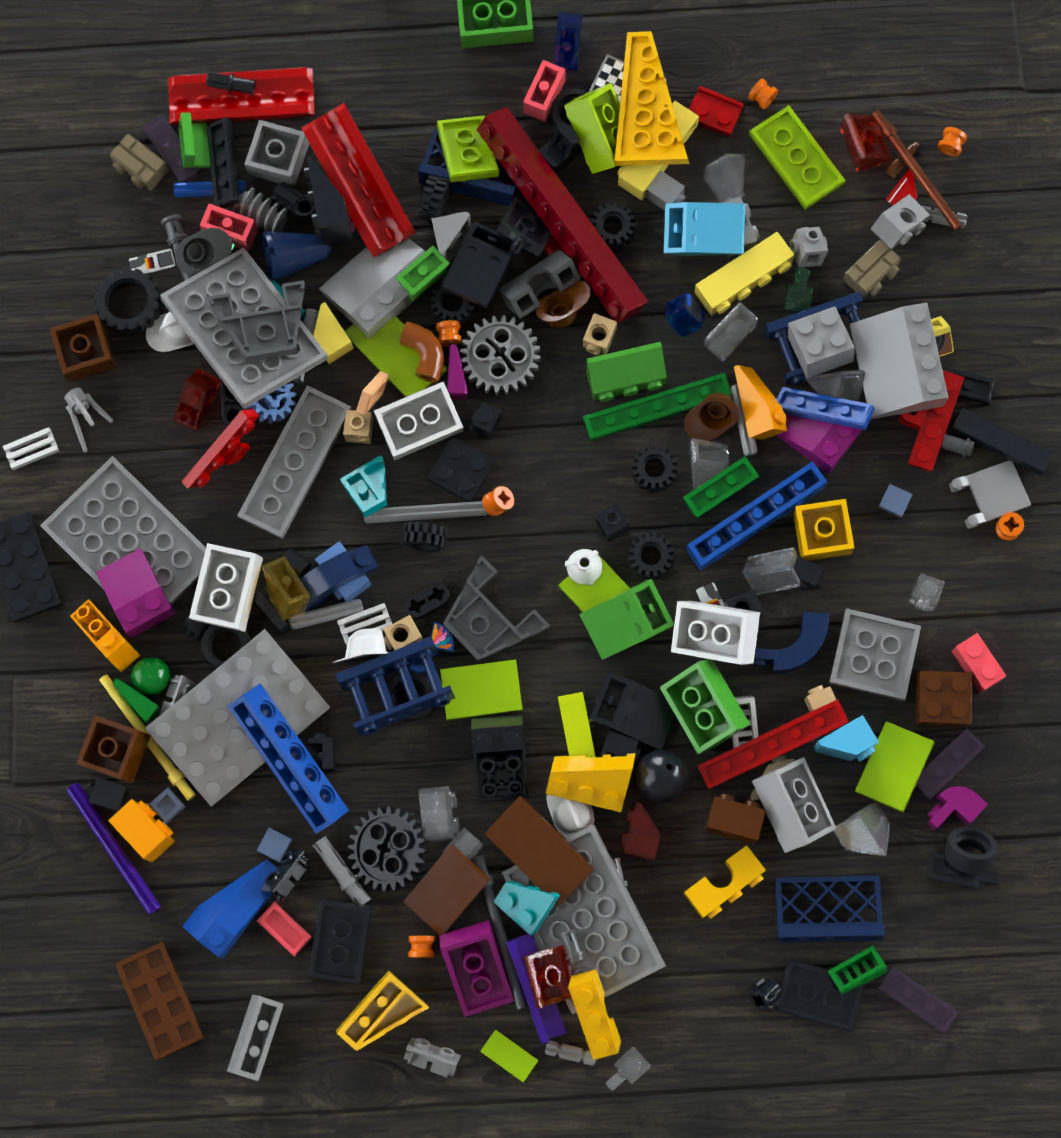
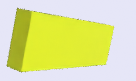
M583 692L558 696L569 756L587 755V758H596Z

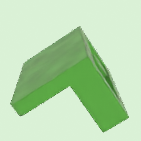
M181 113L178 125L183 168H211L207 134L208 124L192 123L191 113Z
M432 246L396 277V281L409 294V300L413 302L449 271L450 263Z

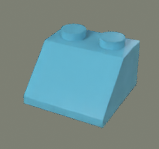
M862 715L817 741L813 749L817 753L847 761L857 758L860 762L876 751L874 747L879 741Z

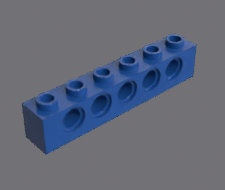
M812 461L689 543L686 552L699 571H702L795 509V506L801 505L822 491L827 484V480Z
M261 683L227 706L316 834L333 824L349 811Z

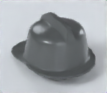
M212 227L187 236L179 243L176 249V264L182 272L188 275H196L230 255L232 249L231 239L225 231Z

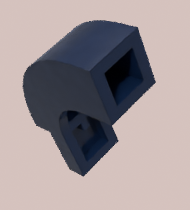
M367 545L349 553L345 551L308 572L293 586L291 593L303 613L324 604L329 595L335 590L377 570L378 565Z
M803 612L798 640L790 647L780 650L755 648L753 666L768 667V664H772V674H783L795 671L806 665L817 654L825 640L829 614Z

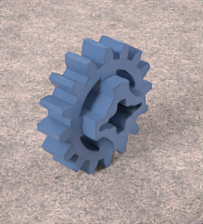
M293 383L285 384L245 409H254L260 415L259 422H263L266 418L269 424L276 420L278 422L282 421L285 416L287 417L292 413L291 408L296 405L291 400L296 396V393L290 392V389L294 386ZM283 402L281 408L277 410L279 403Z

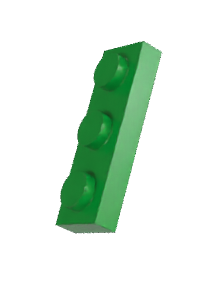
M743 457L685 495L683 501L695 518L699 519L758 480L759 475L748 459Z

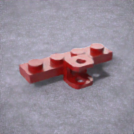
M942 370L948 393L945 406L916 411L915 415L910 413L900 414L898 418L901 424L919 430L907 464L928 472L933 470L965 378Z
M254 409L241 410L181 482L188 489L203 487L209 482L211 478L209 475L214 470L220 468L224 462L227 465L239 462L251 449L247 443H241L239 440L255 427L254 422L260 415Z

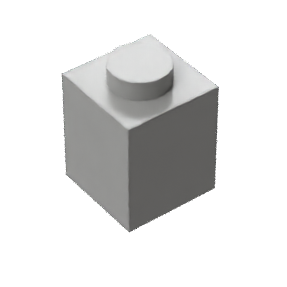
M660 170L646 189V198L665 210V203H683L685 200V186Z

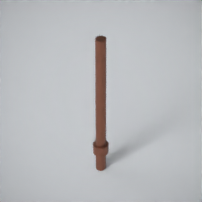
M879 110L875 111L871 117L881 129L880 133L886 141L889 140L954 231L960 229L962 224L900 140L896 128L893 124L887 122Z

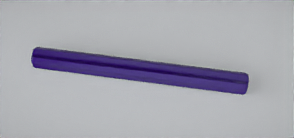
M78 783L72 784L67 788V793L148 914L155 913L160 909V904L94 805L89 803L90 799L81 785Z

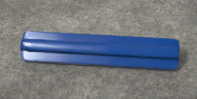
M238 180L239 195L246 191V183L243 180ZM212 181L175 183L174 195L175 197L213 196Z

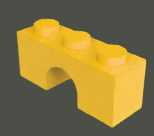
M747 845L725 861L732 874L731 882L727 887L717 888L704 877L683 893L702 919L705 916H708L709 919L713 918L722 911L720 905L726 900L730 903L734 902L743 895L740 891L748 884L752 888L764 879L761 874L766 870Z
M597 969L572 975L568 988L593 1060L619 1053L621 1039L613 1017L609 1018L604 1004L605 992Z

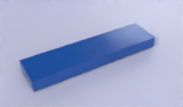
M782 387L776 399L782 406L785 414L866 430L875 410L873 404Z

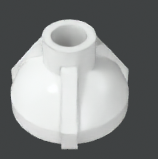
M588 549L574 552L568 561H565L569 577L578 584L594 585V582L600 577L602 572V561L598 556L599 552ZM582 560L589 561V565L587 567H582L580 565V562Z

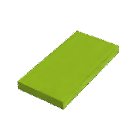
M789 105L749 131L750 137L805 210L845 184L846 180Z
M396 316L370 339L354 324L350 326L345 333L351 342L379 371L388 374V381L404 397L427 389L434 384L426 382L415 375L420 360L419 354L412 348L400 345L404 324ZM444 365L440 377H442L447 372V368Z

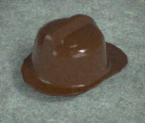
M577 281L562 292L558 289L539 301L540 306L535 310L537 317L542 321L548 322L552 329L571 325L577 318L578 310L590 298L591 290L589 285L584 281Z
M710 394L686 415L684 420L685 431L694 440L702 442L711 441L737 423L740 416L739 408L732 401L730 394Z

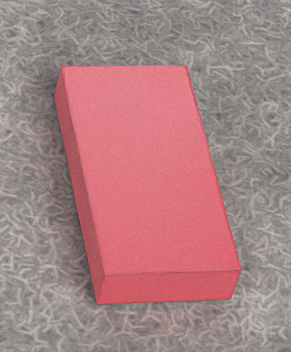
M273 902L257 920L294 957L313 938L276 902Z

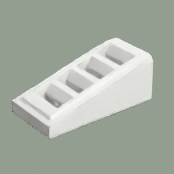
M753 696L735 697L739 705L748 704V709H743L742 711L745 715H749L750 719L748 721L751 725V730L740 731L732 736L733 749L748 742H739L738 737L752 736V740L758 737L755 697Z

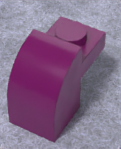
M960 786L951 787L936 796L943 805L937 804L927 814L931 817L927 824L935 830L953 813L967 826L988 804L971 789Z

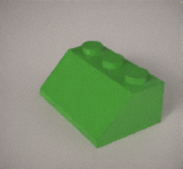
M661 342L588 358L587 377L593 401L607 402L614 399V396L617 395L632 396L637 394L639 390L648 388L649 391H654L662 388V385L666 384L667 375Z

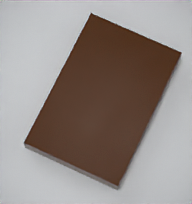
M452 844L403 902L437 934L443 935L491 879Z

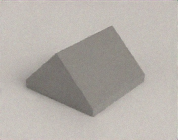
M466 211L432 219L437 249L449 263L452 262L458 253L466 234L472 226L470 214Z

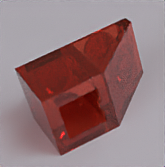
M197 369L184 381L173 420L193 431L197 430L214 401L220 379L201 369Z
M636 802L635 808H629L626 822L631 823L629 833L623 832L620 847L625 848L624 855L654 862L660 833L642 803Z

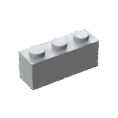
M252 995L227 1069L228 1072L259 1081L284 1005L283 1003Z

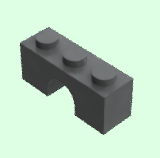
M559 249L499 288V291L507 307L521 319L540 306L537 297L541 292L550 288H556L562 292L579 281L581 277L572 259Z

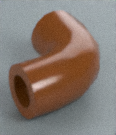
M407 321L400 337V345L412 348L419 354L420 360L415 375L426 382L438 383L444 364V353L441 343L428 329Z

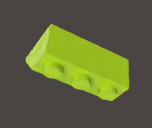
M608 83L564 105L567 117L571 121L575 133L580 138L579 144L592 174L616 167L615 152L620 103L612 83Z

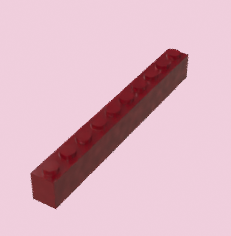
M505 107L486 115L476 129L543 221L551 235L564 250L565 254L572 259L580 275L598 297L609 315L617 324L637 315L648 303V300L510 110Z

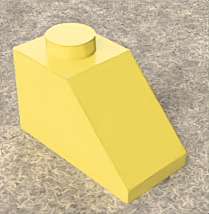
M325 302L322 303L313 337L328 354L326 361L330 364L354 348L351 340Z

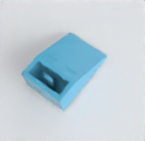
M665 203L664 253L675 256L744 254L745 204Z

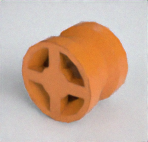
M762 78L753 87L748 98L751 101H757L759 107L764 110L772 103L778 93V89L769 87L767 81Z
M946 127L943 131L944 138L939 141L937 148L946 155L960 156L962 151L961 145L965 143L967 135L960 129Z
M447 320L436 324V331L439 333L437 339L442 347H450L451 344H456L457 346L462 343L461 336L458 334L460 322Z
M498 486L493 491L484 495L482 499L483 508L489 515L498 516L512 508L514 504L513 494L507 487Z
M1007 512L1003 514L995 527L998 537L1005 541L1016 539L1023 531L1024 521L1017 513Z
M409 936L408 942L411 944V950L408 952L409 958H434L432 944L435 942V936Z

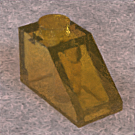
M285 556L264 564L262 570L269 598L282 620L284 621L305 612L310 594Z

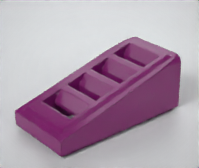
M451 344L447 391L451 399L468 400V391L459 351L456 344Z

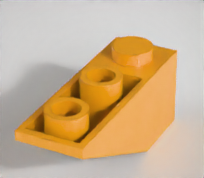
M89 599L70 615L104 656L121 673L140 656Z

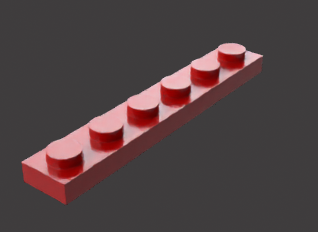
M837 699L698 765V768L708 789H712L848 724L849 721Z

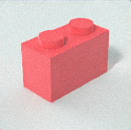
M544 60L542 61L523 101L524 114L547 122L553 101L560 94L566 81L564 68Z
M208 204L200 223L201 230L212 227L225 231L231 239L232 246L241 249L244 247L246 251H250L258 232L254 219L212 204Z
M978 633L960 643L951 651L963 670L967 673H972V683L979 694L1006 677V674Z

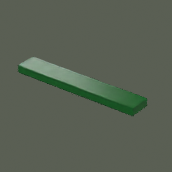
M722 373L583 416V421L589 439L593 441L690 411L710 394H730L731 397L733 394L726 374Z

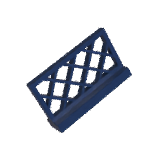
M437 127L434 128L423 163L421 162L418 170L420 184L426 185L430 175L450 180L443 150L437 143L439 136ZM438 155L444 161V164L440 166L429 165L430 159ZM505 169L499 171V177L450 182L451 192L509 206L515 197L518 187L514 181L512 186L500 181V177L508 174Z
M880 876L775 878L777 943L883 940L885 930L882 919ZM837 883H843L851 890L842 900L831 891ZM862 883H874V894L869 899L857 890ZM781 884H792L799 892L789 901L781 893ZM810 884H818L825 890L817 900L805 891ZM827 893L839 903L830 913L819 904ZM853 893L864 902L857 912L853 911L845 903ZM801 894L812 903L804 913L792 904ZM874 898H875V905L871 903V901H872ZM782 900L786 903V905L783 908ZM867 905L876 913V922H866L859 916ZM815 906L826 915L821 923H813L806 916ZM841 906L852 915L844 923H840L832 916ZM788 907L800 916L795 923L783 924V913ZM828 919H830L833 923H826V922H827Z

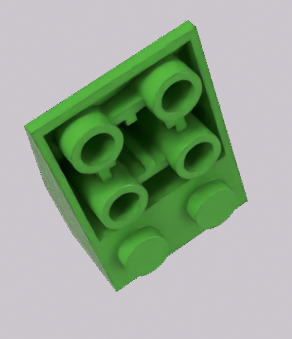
M652 579L645 580L579 614L602 660L674 626Z

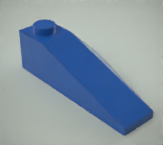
M266 859L200 904L182 927L215 955L224 958L273 894L262 892L261 889L265 885L267 876L274 872L277 866Z

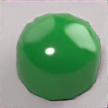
M143 658L133 666L130 675L131 684L142 695H157L169 683V667L159 658Z

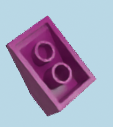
M785 414L787 431L776 436L811 462L813 461L815 465L827 474H830L858 438L862 429Z
M141 548L96 572L125 633L131 638L176 614Z
M489 920L439 935L440 949L464 1017L514 1002L501 954Z

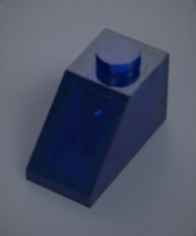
M559 12L554 65L565 70H578L583 14Z

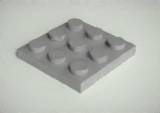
M846 608L829 684L905 701L921 626Z

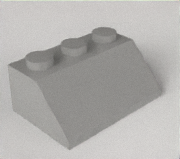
M804 757L752 781L785 853L807 845L837 829Z

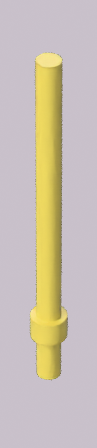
M108 674L101 677L99 681L134 729L150 735L145 729L144 723L117 690ZM150 736L147 746L169 775L167 778L173 786L178 787L187 801L191 800L196 794L185 781L186 776L180 769L174 766L160 745Z

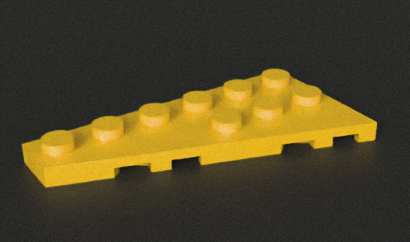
M651 31L627 32L615 152L616 166L689 164Z

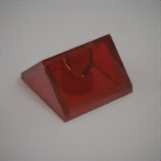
M850 113L844 115L840 130L857 172L893 160L886 140L880 133L881 129L871 115Z
M563 945L524 955L536 1009L572 998L568 986L573 973L571 965L565 960L567 955Z

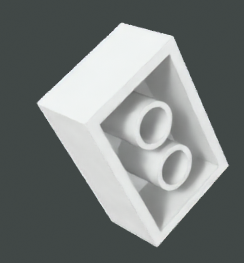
M444 381L374 410L375 417L394 461L463 432V425Z
M207 543L189 618L197 622L245 632L263 558L255 553Z
M677 601L671 652L740 665L754 663L760 612L695 601Z

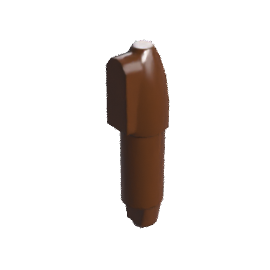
M914 142L907 147L912 156L917 152L916 149L920 145L919 142ZM900 155L895 158L886 171V175L891 176L893 179L905 167V162Z

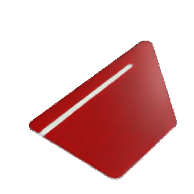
M910 169L907 170L886 198V201L892 205H895L909 194L915 200L917 199L914 177Z

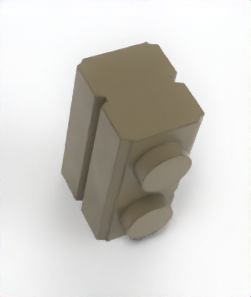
M127 134L110 153V157L114 162L112 166L122 175L125 172L132 177L130 180L140 189L146 187L149 191H152L159 183V180H162L169 171L165 161L130 134Z
M878 240L845 272L843 280L855 292H860L862 299H865L869 294L873 297L883 287L880 283L886 278L891 280L899 272L898 266L901 259L882 240Z

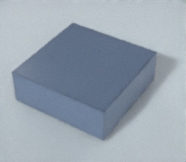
M889 484L878 508L902 518L913 494Z
M169 787L149 803L150 807L165 824L170 822L186 807Z
M268 828L257 851L280 862L282 856L287 852L292 839Z

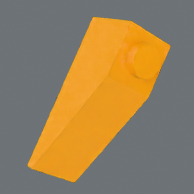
M740 365L734 366L749 438L764 440L787 431L786 415L782 406L753 368Z

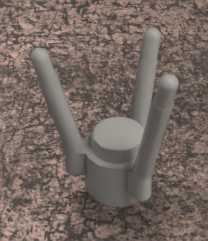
M75 388L69 391L64 399L68 404L66 409L71 416L82 450L86 453L88 449L75 412L77 414L82 413L90 426H94V422L87 412L89 404L109 423H112L113 419L92 399L89 393L84 394L81 388Z

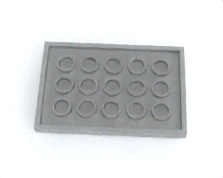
M244 247L160 295L161 301L243 409L328 359V354L300 320L295 354L249 362L244 360L209 306L208 296L230 293L235 315L286 307L284 298Z
M113 456L40 525L101 587L102 584L96 574L97 571L141 548L171 605L199 579L206 547Z
M265 629L145 727L211 807L266 762L227 707L229 704L261 683L296 735L330 708Z
M591 825L566 838L595 870L560 907L553 906L537 933L533 935L572 1014L577 1012L568 988L572 975L597 969L605 992V998L666 966L595 825ZM516 865L502 872L506 882L512 880L522 883L527 887H537ZM575 929L581 951L585 952V955H583L585 960L569 965V962L565 960L567 955L559 934Z

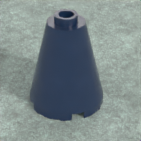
M267 231L261 235L263 258H266L268 266H265L270 281L279 280L324 261L328 258V254H331V245H324L322 237H317L316 234Z

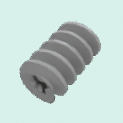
M254 187L239 196L240 203L233 206L235 213L240 212V215L254 219L257 227H264L265 232L283 231L287 223L286 215L288 209L284 208L278 212L279 203H275L270 207L272 199L267 198L263 202L264 194L262 192L255 197L256 189Z

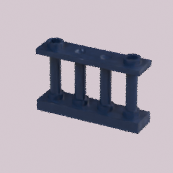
M860 292L766 324L764 332L767 340L772 338L778 340L790 372L785 374L783 380L785 385L789 383L797 385L807 380L803 369L799 368L788 340V323L834 306L839 315L844 314L848 316L850 323L860 321L857 314L863 301ZM854 350V361H855V360H857V358H856V353H855V350Z
M431 636L336 673L337 680L343 691H351L361 720L353 723L359 736L372 735L379 728L435 706L443 707L449 704L450 700L455 699L450 685L442 687L432 660L439 653ZM417 662L423 663L433 692L421 697L417 694L408 669L410 665ZM394 671L399 672L409 702L396 707L384 678L387 674ZM371 680L375 681L385 711L373 716L369 713L361 690L362 684Z

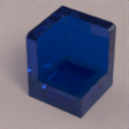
M686 292L667 302L665 318L680 336L684 337L702 327L704 311Z

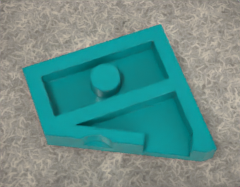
M381 455L340 479L342 486L365 518L387 506L385 462Z
M511 880L504 884L494 903L531 936L537 933L560 895L556 892L540 891L537 887H527L522 883Z

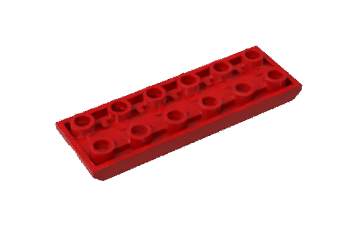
M310 68L218 73L228 76L234 74L235 77L255 80L254 95L235 91L228 93V90L208 87L206 85L208 74L180 75L168 78L170 125H179L181 113H191L192 123H213L225 117H228L231 121L315 116L313 70Z
M345 103L302 127L303 133L328 178L345 199L348 214L373 257L380 255L416 234Z

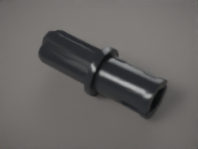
M209 72L206 77V85L208 87L228 90V93L235 91L254 95L256 81L253 79L235 77L234 74L228 76Z

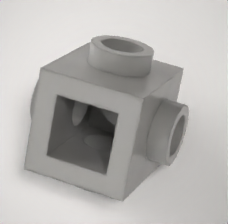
M820 227L796 229L792 240H790L789 248L793 252L799 268L822 265L828 248L827 240L822 235Z

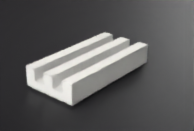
M49 427L3 446L12 470L59 452ZM48 436V438H46V439H44V440H41V441H39V442H36V443H34V444H31V445H29V446H27V447H24V448H22V449H19V450H17V451L11 452V451H13V450H15V449H18V448H20V447H23V446H25V445H27V444H30V443H32V442H35V441H37V440H40V439H42V438ZM48 444L52 446L18 461L14 459Z
M385 603L337 620L346 646L350 638L348 633L386 620V624L375 628H379L384 632V628L392 625ZM381 611L383 612L382 615L345 628L344 626Z

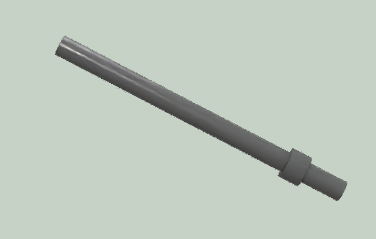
M484 855L474 857L475 865L491 879L483 888V893L516 1009L518 1010L527 1006L507 945L508 939L500 911L494 903L496 897L492 887L494 885L492 874L489 875Z

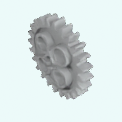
M505 315L502 316L501 322H497L496 317L493 316L492 323H488L484 318L483 327L474 324L476 332H467L470 340L462 341L463 346L466 348L460 349V354L465 356L460 360L462 365H468L463 369L464 374L472 373L469 376V382L477 380V389L484 385L485 393L487 394L492 388L495 390L496 396H498L500 389H503L504 393L508 395L509 388H513L517 393L518 384L526 387L525 378L534 379L531 371H538V365L535 362H540L541 360L540 356L536 355V353L540 352V346H533L537 343V337H530L532 334L531 328L524 331V322L517 326L514 317L508 323L506 322ZM499 335H506L509 338L504 343H499L495 340ZM487 339H489L493 343L495 349L498 351L499 354L502 355L505 353V360L511 367L515 369L514 372H512L508 368L507 364L504 362L502 357L499 356L496 358V351L490 344L486 342ZM480 350H487L489 352L486 358H479L476 354ZM515 353H522L524 355L521 361H514L511 357ZM496 368L505 370L504 375L499 377L494 376L492 372Z

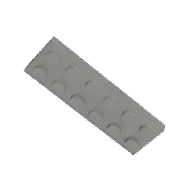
M307 385L237 515L238 518L283 539L345 423L346 410H352L351 406Z

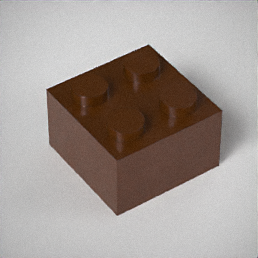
M98 314L50 328L62 374L68 382L116 368L104 324Z
M919 671L917 673L915 726L967 728L972 724V673Z
M94 715L76 764L133 784L151 735Z
M720 794L719 797L715 796L711 803L704 832L755 845L759 839L766 810L760 808L761 804L746 800L742 804L735 802L736 798L730 795Z

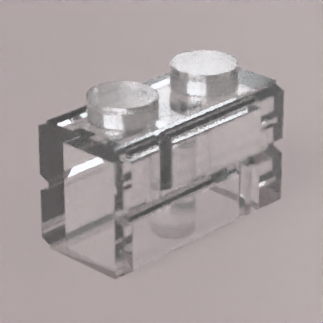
M739 302L706 337L705 347L721 361H724L746 338L747 334L756 327L758 318Z
M449 786L419 789L422 828L426 829L423 838L429 839L427 843L456 840L455 833H460L458 817L453 818L452 809L457 807L456 792H451Z

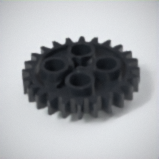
M388 806L387 809L378 807L377 813L369 811V818H360L362 826L354 825L358 834L350 835V838L355 840V844L348 845L349 849L354 850V854L350 855L349 859H356L352 869H360L357 877H366L364 884H373V889H381L382 887L383 891H390L391 888L393 891L400 890V885L402 887H409L408 879L417 881L415 872L423 873L424 870L420 864L428 863V860L423 857V853H428L430 850L424 848L423 844L429 842V839L422 838L421 836L425 833L426 829L417 828L421 821L418 819L412 820L413 813L407 812L404 814L403 808L395 810V807ZM381 826L384 828V836L382 838L378 834ZM405 834L407 837V843L403 847L401 844V837ZM373 851H375L377 855L375 863L371 861V854ZM396 859L399 861V869L397 871L393 867Z

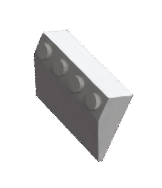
M409 238L376 257H373L366 247L323 284L319 290L352 324L370 339L394 316L397 317L413 303L409 300V294L396 281V277L425 251Z
M927 303L900 307L849 325L866 403L873 404L875 408L871 419L945 406L948 393Z

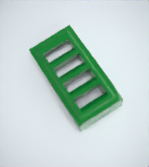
M114 680L113 684L144 722L150 724L157 718L161 707L121 680Z
M873 945L828 971L841 995L888 972L885 963ZM871 959L875 968L871 969L866 960ZM860 963L866 970L864 974L861 973L857 966ZM853 968L857 978L853 979L847 969ZM843 972L849 983L844 985L838 974Z

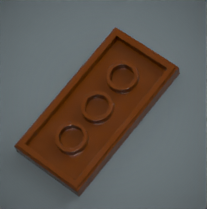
M519 796L485 832V835L541 891L548 893L556 892L560 895L555 903L557 907H560L595 870L522 796Z

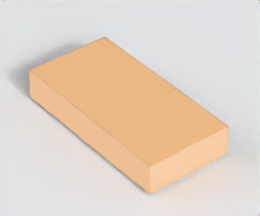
M380 371L362 390L356 412L363 415L366 414L381 398L389 377L387 373Z

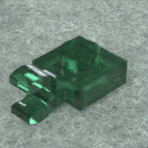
M796 267L795 284H787L784 309L794 311L810 309L814 288L807 286L810 272L807 268Z

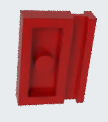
M699 86L689 110L699 116L698 125L730 138L740 113L744 108V103Z

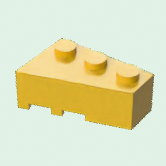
M611 754L596 758H587V755L554 757L545 794L621 812L633 769L635 754H627V756L611 757Z
M388 970L338 1027L336 1032L352 1048L358 1051L398 1025L427 1010L429 1006Z

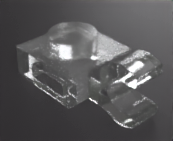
M633 1046L613 1064L619 1071L605 1084L611 1091L616 1089L625 1079L630 1084H633L651 1065Z

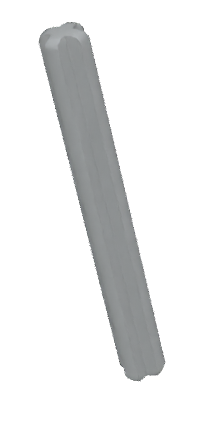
M482 501L387 507L378 510L367 518L364 517L365 523L486 516L488 513L483 508Z

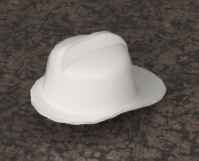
M170 312L160 315L159 319H155L153 322L154 325L150 329L148 327L146 329V340L149 346L156 351L169 352L194 344Z
M361 629L354 632L348 639L345 658L332 663L371 654L390 653L386 651L381 629Z
M547 794V805L554 826L565 838L594 824V813L591 805Z

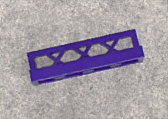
M525 934L507 941L541 1043L549 1042V1039L566 1034L533 936Z

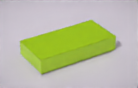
M497 1030L493 1032L480 1051L522 1082L526 1080L539 1061Z

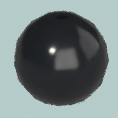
M655 750L643 756L638 762L634 779L637 789L646 799L655 803H668L682 794L687 784L688 773L685 764L676 754L667 750Z

